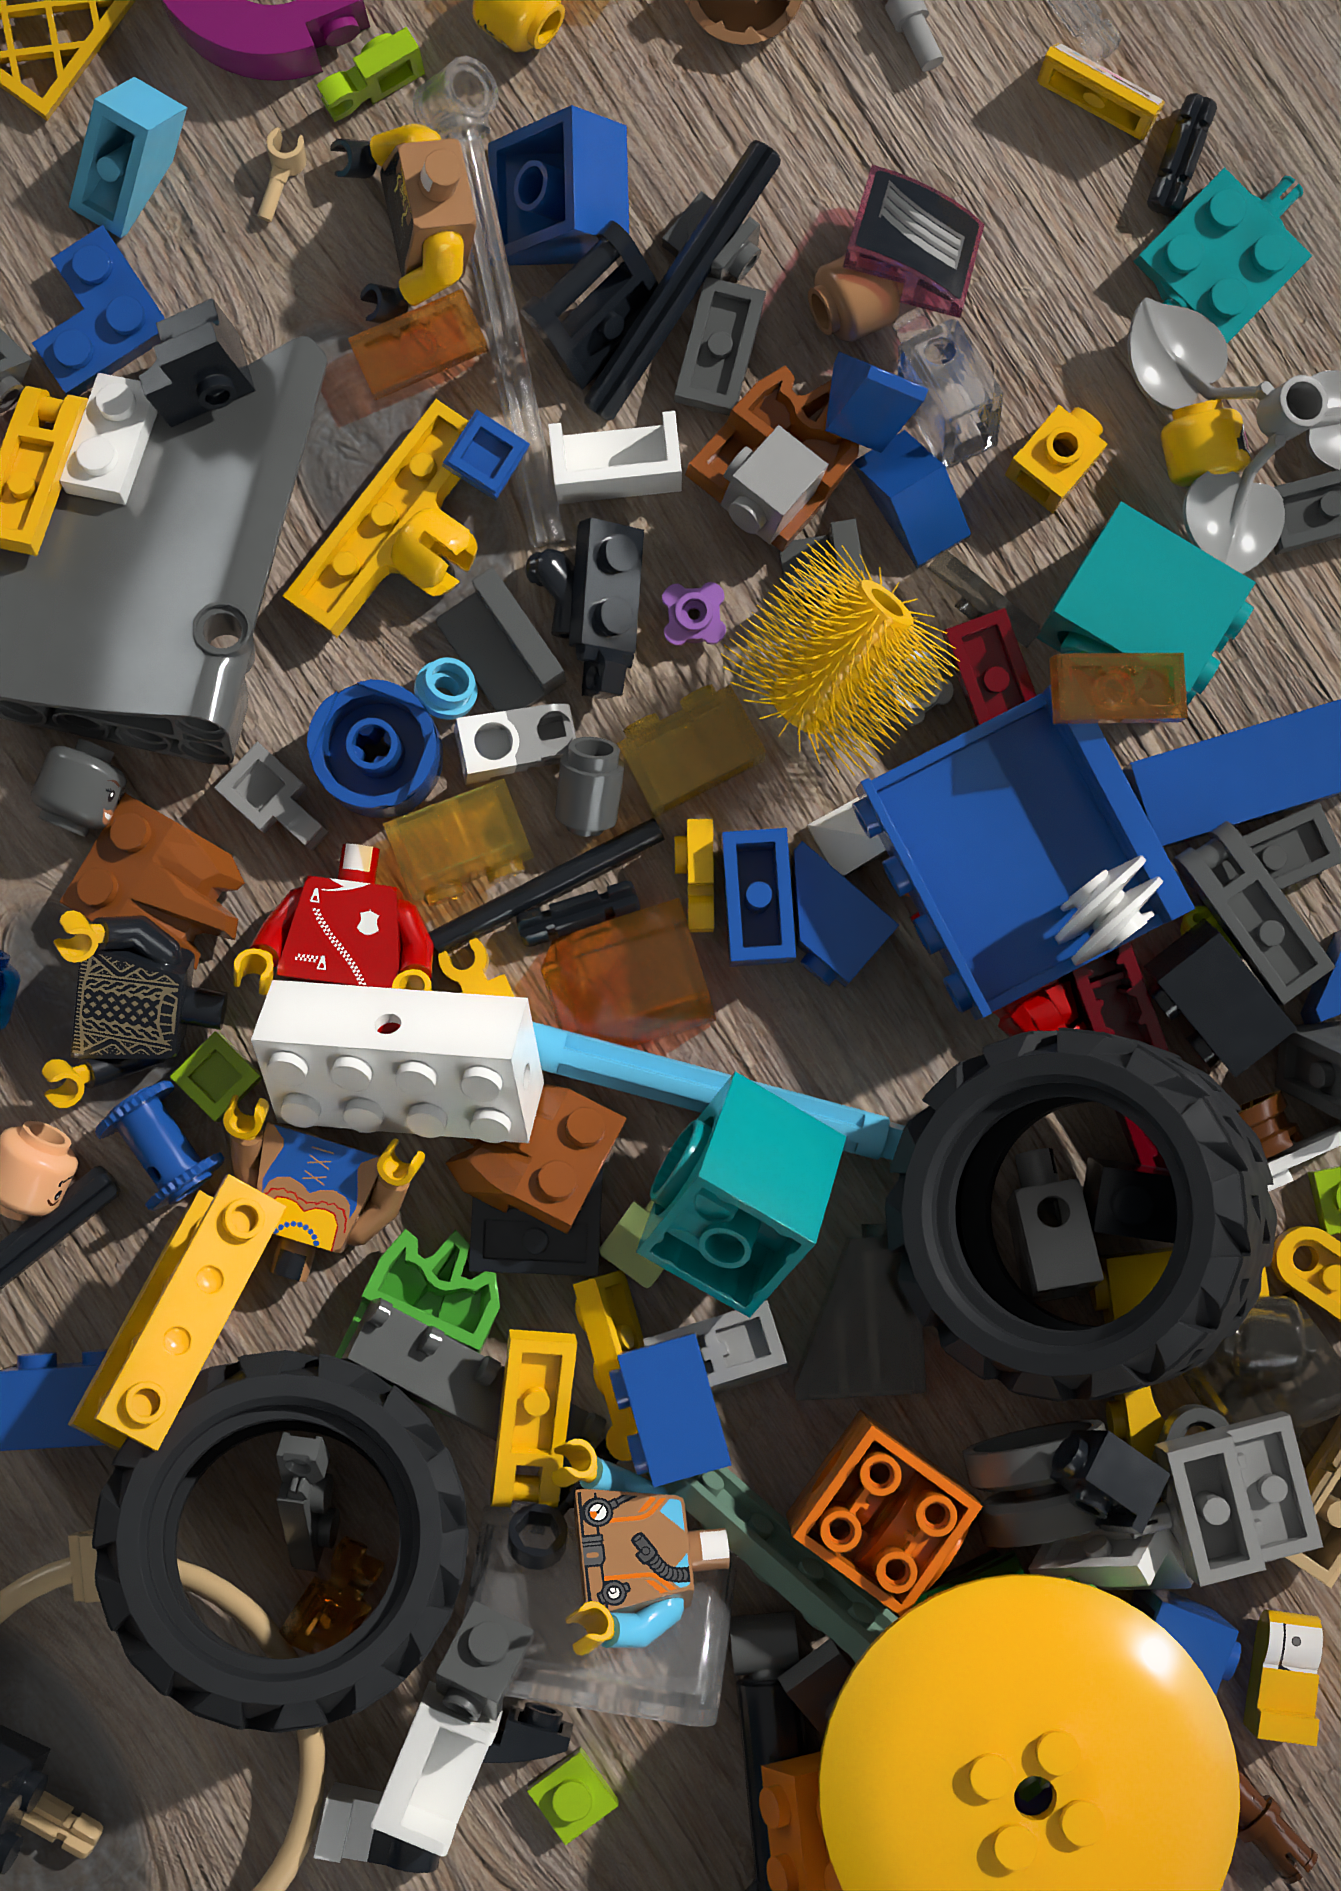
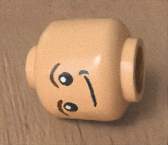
M26 1121L23 1126L11 1127L2 1132L0 1135V1214L13 1220L25 1221L29 1216L42 1217L48 1215L59 1206L78 1168L76 1155L70 1148L71 1140L65 1133L39 1121Z

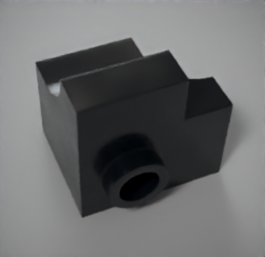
M213 298L156 323L161 343L153 346L157 360L146 372L139 375L144 396L171 428L213 409L226 407L234 400L256 391L238 331Z

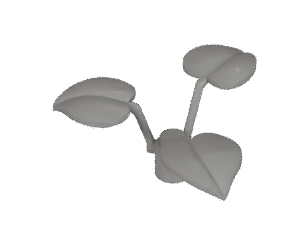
M1146 297L1137 305L1128 333L1127 351L1133 378L1141 392L1151 402L1161 408L1174 411L1191 405L1199 393L1208 400L1258 398L1260 401L1257 407V424L1261 432L1269 437L1268 443L1248 464L1242 477L1234 471L1227 474H1211L1207 471L1193 481L1187 490L1183 503V521L1192 543L1241 574L1246 573L1262 562L1273 550L1282 534L1285 523L1283 498L1278 490L1267 484L1253 483L1256 474L1270 457L1283 447L1286 441L1306 431V447L1313 459L1332 471L1341 469V371L1327 370L1312 376L1297 375L1277 388H1274L1268 381H1264L1258 386L1215 388L1210 384H1213L1222 377L1228 362L1227 344L1221 331L1213 322L1199 312L1185 307L1162 304Z

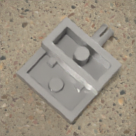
M1280 1411L1154 1444L1159 1466L1169 1472L1170 1476L1162 1491V1502L1156 1504L1143 1534L1130 1535L1132 1539H1136L1139 1536L1170 1529L1179 1542L1187 1576L1200 1587L1266 1570L1265 1562L1323 1547L1291 1416L1288 1413Z

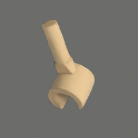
M279 127L271 130L266 142L272 169L257 217L267 222H272L288 177L302 172L307 161L302 135L299 136L297 146L293 151L288 153L280 152L283 138L281 128Z

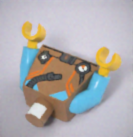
M575 1438L554 1448V1453L565 1456L570 1461L572 1468L562 1467L552 1472V1481L558 1487H568L579 1481L584 1488L575 1490L574 1521L583 1605L568 1615L565 1621L567 1624L579 1623L585 1628L586 1635L576 1641L572 1647L574 1652L581 1656L590 1653L599 1645L605 1648H644L681 1619L684 1609L691 1606L694 1593L693 1572L729 1569V1545L726 1529L688 1531L685 1504L682 1497L669 1495L663 1486L653 1488L652 1481L626 1468L597 1457L593 1447L587 1441Z

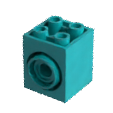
M1121 501L1098 534L1035 638L1060 652L1071 666L1094 682L1115 692L1131 695L1165 715L1178 702L1188 706L1196 693L1200 695L1204 691L1221 663L1220 660L1212 656L1213 652L1220 653L1229 639H1235L1254 609V606L1245 602L1256 582Z
M735 1071L700 1116L690 1122L682 1131L665 1157L651 1187L650 1198L654 1204L636 1253L750 1318L815 1246L847 1137Z

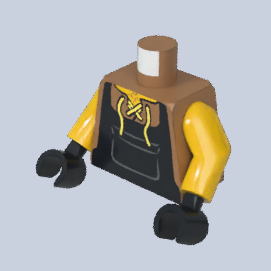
M408 124L374 135L370 142L368 140L336 139L330 146L331 151L347 152L348 154L346 167L341 171L334 172L337 177L370 178L374 175L377 164L381 166L380 177L402 278L399 279V287L397 288L373 283L364 287L360 294L361 300L377 304L375 311L366 317V321L398 326L406 318L408 303L412 306H417L456 283L465 274L476 230V214L461 144L458 139H441V136L436 131L422 124Z

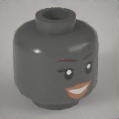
M81 738L78 739L74 749L65 746L51 748L46 755L31 791L32 801L42 809L38 818L86 838L90 829L103 830L107 827L127 783L125 774L117 767L111 765L115 753Z

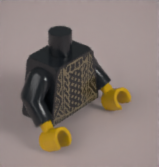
M74 910L67 911L61 916L59 922L65 932L77 934L70 939L57 938L53 943L65 960L73 963L79 962L70 1056L79 1058L77 1066L73 1068L61 1059H52L44 1065L42 1075L48 1082H57L66 1078L62 1086L56 1089H49L44 1093V1096L53 1106L68 1108L75 1105L84 1094V1085L92 1089L161 1064L166 1059L177 1056L186 1035L187 1025L216 1030L222 1029L228 993L192 987L195 954L188 949L180 947L178 941L149 918L142 915L98 917L93 920L92 924H89L84 915Z

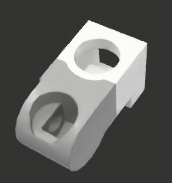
M564 703L456 718L454 727L465 785L489 781L491 777L527 771L531 767L559 764L561 756L568 754L569 743L577 738L570 706Z

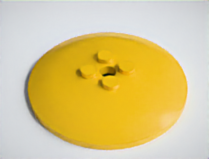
M1009 1574L981 1578L937 1593L905 1612L869 1645L852 1668L842 1686L828 1720L819 1767V1808L822 1830L832 1866L843 1891H1220L1231 1864L1238 1833L1240 1788L1235 1748L1222 1709L1201 1670L1185 1649L1164 1628L1142 1611L1120 1598L1093 1586L1059 1577L1037 1574ZM1032 1776L1045 1778L1052 1787L1051 1803L1044 1812L1038 1815L1021 1813L1017 1810L1014 1802L1015 1790L1019 1783Z

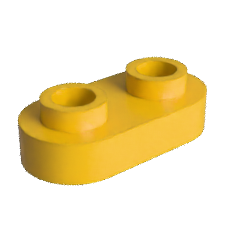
M1296 1226L1287 1229L1274 1242L1271 1265L1275 1275L1286 1286L1341 1323V1242L1324 1230L1316 1227ZM1301 1246H1306L1312 1254V1262L1304 1270H1299L1293 1262V1254Z

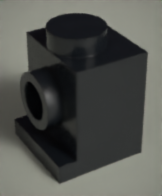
M1072 1430L1070 1436L1055 1451L1052 1459L1053 1471L1050 1478L1071 1492L1068 1498L1071 1504L1081 1511L1097 1517L1095 1525L1102 1530L1142 1535L1170 1473L1110 1431Z

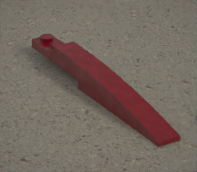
M1006 608L943 630L947 634L941 632L944 641L956 648L954 649L946 644L948 652L960 660L959 662L950 656L953 665L958 669H955L975 727L1037 696ZM1130 942L1063 976L1064 980L1071 982L1079 1019L1086 1022L1088 1026L1086 1030L1105 1032L1141 1041L1169 1052ZM1115 1110L1135 1163L1167 1168L1164 1159L1149 1137L1134 1122Z

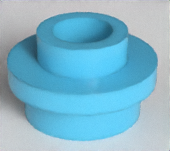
M439 658L426 664L419 671L414 683V694L429 714L445 720H453L466 715L472 709L478 694L473 672L465 663L454 658ZM436 688H445L449 690L453 694V696L445 695L438 691Z

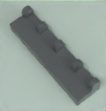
M382 1298L371 1300L341 1359L367 1368L387 1384L398 1387L402 1392L497 1441L505 1367L501 1365V1362L490 1356H483L444 1335V1331L432 1325L427 1326L392 1307V1303ZM570 1402L566 1442L575 1438L583 1439L588 1443L596 1442L605 1429L606 1419L596 1413H589ZM564 1456L563 1467L572 1468L570 1461Z

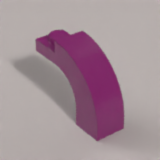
M161 0L171 23L179 35L199 55L228 72L258 80H293L323 72L316 52L317 48L324 45H344L355 39L360 31L370 27L363 0H295L279 5H263L248 0Z

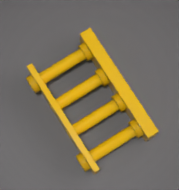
M230 1174L224 1177L214 1198L200 1190L195 1192L67 1425L119 1451L127 1437L153 1451H158L287 1206Z

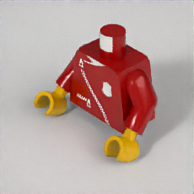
M345 843L342 844L338 878L308 876L303 887L289 891L263 922L250 949L242 951L235 958L233 984L235 987H239L241 979L247 974L261 975L259 994L267 995L273 980V968L278 965L277 976L286 980L432 991L431 976L434 943L417 906L408 900H404L403 893L397 887L375 884L380 849Z

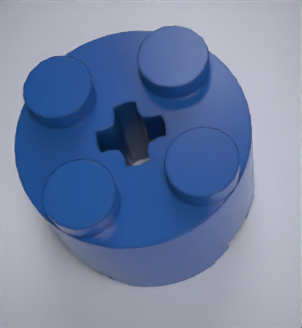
M370 679L357 682V684L347 687L340 692L336 691L318 707L309 726L307 748L315 775L336 801L354 813L372 818L406 815L429 796L438 782L442 771L444 755L440 732L424 705L414 694L400 685L384 680ZM381 737H384V742L390 749L386 757L377 756L374 762L370 763V759L363 751V748L366 744L376 746L380 742Z

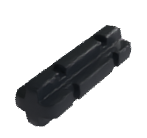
M1191 93L1186 96L1176 120L1177 124L1172 131L1157 173L1158 177L1147 200V205L1152 211L1172 217L1177 215L1182 207L1188 190L1187 186L1194 174L1207 138L1208 129L1217 110V104L1212 98L1203 97L1198 93Z
M623 881L607 886V892L598 894V890H594L549 904L550 909L541 912L540 907L519 913L516 916V924L523 944L527 947H533L549 942V936L558 934V937L562 938L607 924L606 919L613 916L616 917V920L636 915L640 911V903L633 883L631 881Z

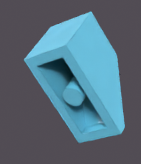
M136 77L95 98L68 208L99 226L103 225L107 231L119 238L127 235L173 162L187 107Z

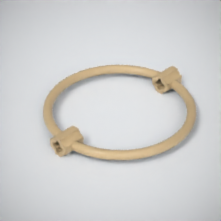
M94 1529L75 1532L68 1536L70 1557L48 1563L33 1570L0 1590V1624L35 1598L69 1584L73 1585L74 1602H100L95 1586L97 1551L92 1548ZM177 1558L183 1588L211 1602L232 1617L254 1639L267 1658H299L287 1637L272 1618L248 1595L229 1581L209 1570ZM323 1726L296 1730L299 1743L300 1773L293 1817L284 1842L273 1863L252 1891H285L296 1876L309 1850L317 1828L324 1796L326 1757Z

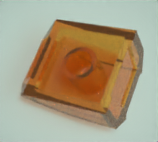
M679 898L555 939L551 942L541 966V973L557 1026L562 1030L629 1048H636L708 1026L717 1021Z

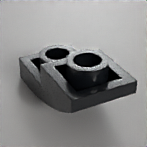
M527 1702L524 1709L511 1706L504 1731L497 1730L493 1743L488 1747L482 1763L525 1762L566 1752L571 1739L573 1723L562 1721L563 1713L544 1704Z

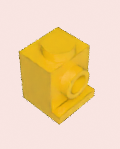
M1058 405L1025 446L1013 457L1005 476L1053 514L1097 462L1107 447L1108 443L1099 437L1103 432L1102 425L1094 416L1082 408L1075 407L1069 413L1062 406ZM1059 440L1074 454L1069 457L1058 455L1054 451L1053 442Z

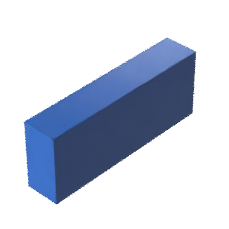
M1341 699L1134 761L1123 768V773L1136 794L1163 848L1209 835L1210 831L1224 821H1228L1236 827L1341 795Z

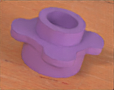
M707 582L701 588L687 589L680 584H672L665 589L662 601L668 608L669 623L664 627V636L670 644L682 646L685 642L700 643L705 641L707 644L714 645L724 638L726 626L720 620L719 607L724 601V591L718 584ZM691 609H697L700 612V617L696 620L690 619L688 612Z

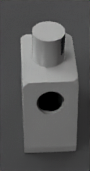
M1052 1148L1036 1149L1017 1154L1015 1161L1021 1188L1012 1192L1006 1205L1022 1291L1035 1303L1088 1294L1104 1278L1079 1179L1059 1180ZM1047 1210L1051 1212L1057 1219L1058 1227H1049L1043 1224L1038 1218L1037 1211Z

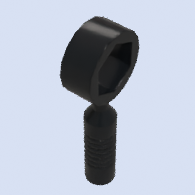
M606 1438L594 1450L596 1456L614 1464H617L619 1461L610 1454L606 1446ZM579 1481L568 1487L561 1488L558 1507L553 1508L546 1504H531L522 1507L514 1513L509 1522L507 1548L511 1557L519 1565L528 1569L543 1570L552 1567L561 1560L566 1551L568 1526L564 1515L569 1509L574 1508L575 1490L584 1489ZM528 1524L551 1527L556 1539L548 1549L524 1546L519 1534Z

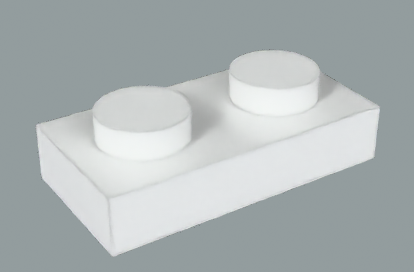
M102 373L97 374L60 478V483L67 494L126 505L158 413L144 396L139 380Z

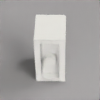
M675 411L662 412L663 425L563 435L561 423L548 424L558 504L682 491V469Z
M429 1681L370 1827L444 1857L450 1848L457 1823L488 1747L493 1743L503 1711L501 1710L496 1721L480 1715L477 1721L466 1719L454 1713L442 1703L444 1696L436 1691V1683Z

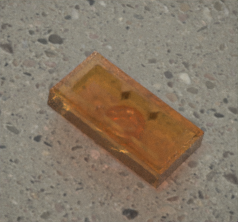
M463 289L348 338L375 401L489 351L487 342Z
M1184 653L1056 654L1049 658L1053 724L1179 723L1188 718Z

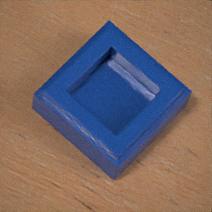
M476 409L443 461L442 467L496 501L529 450L530 443Z

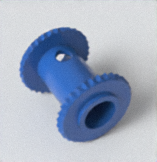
M161 1081L135 1092L115 1106L97 1125L95 1134L99 1139L119 1132L153 1180L159 1191L145 1203V1206L151 1211H156L168 1204H175L211 1179L212 1174L224 1163L225 1158L219 1152L202 1160L161 1101L173 1092L175 1086L171 1081Z

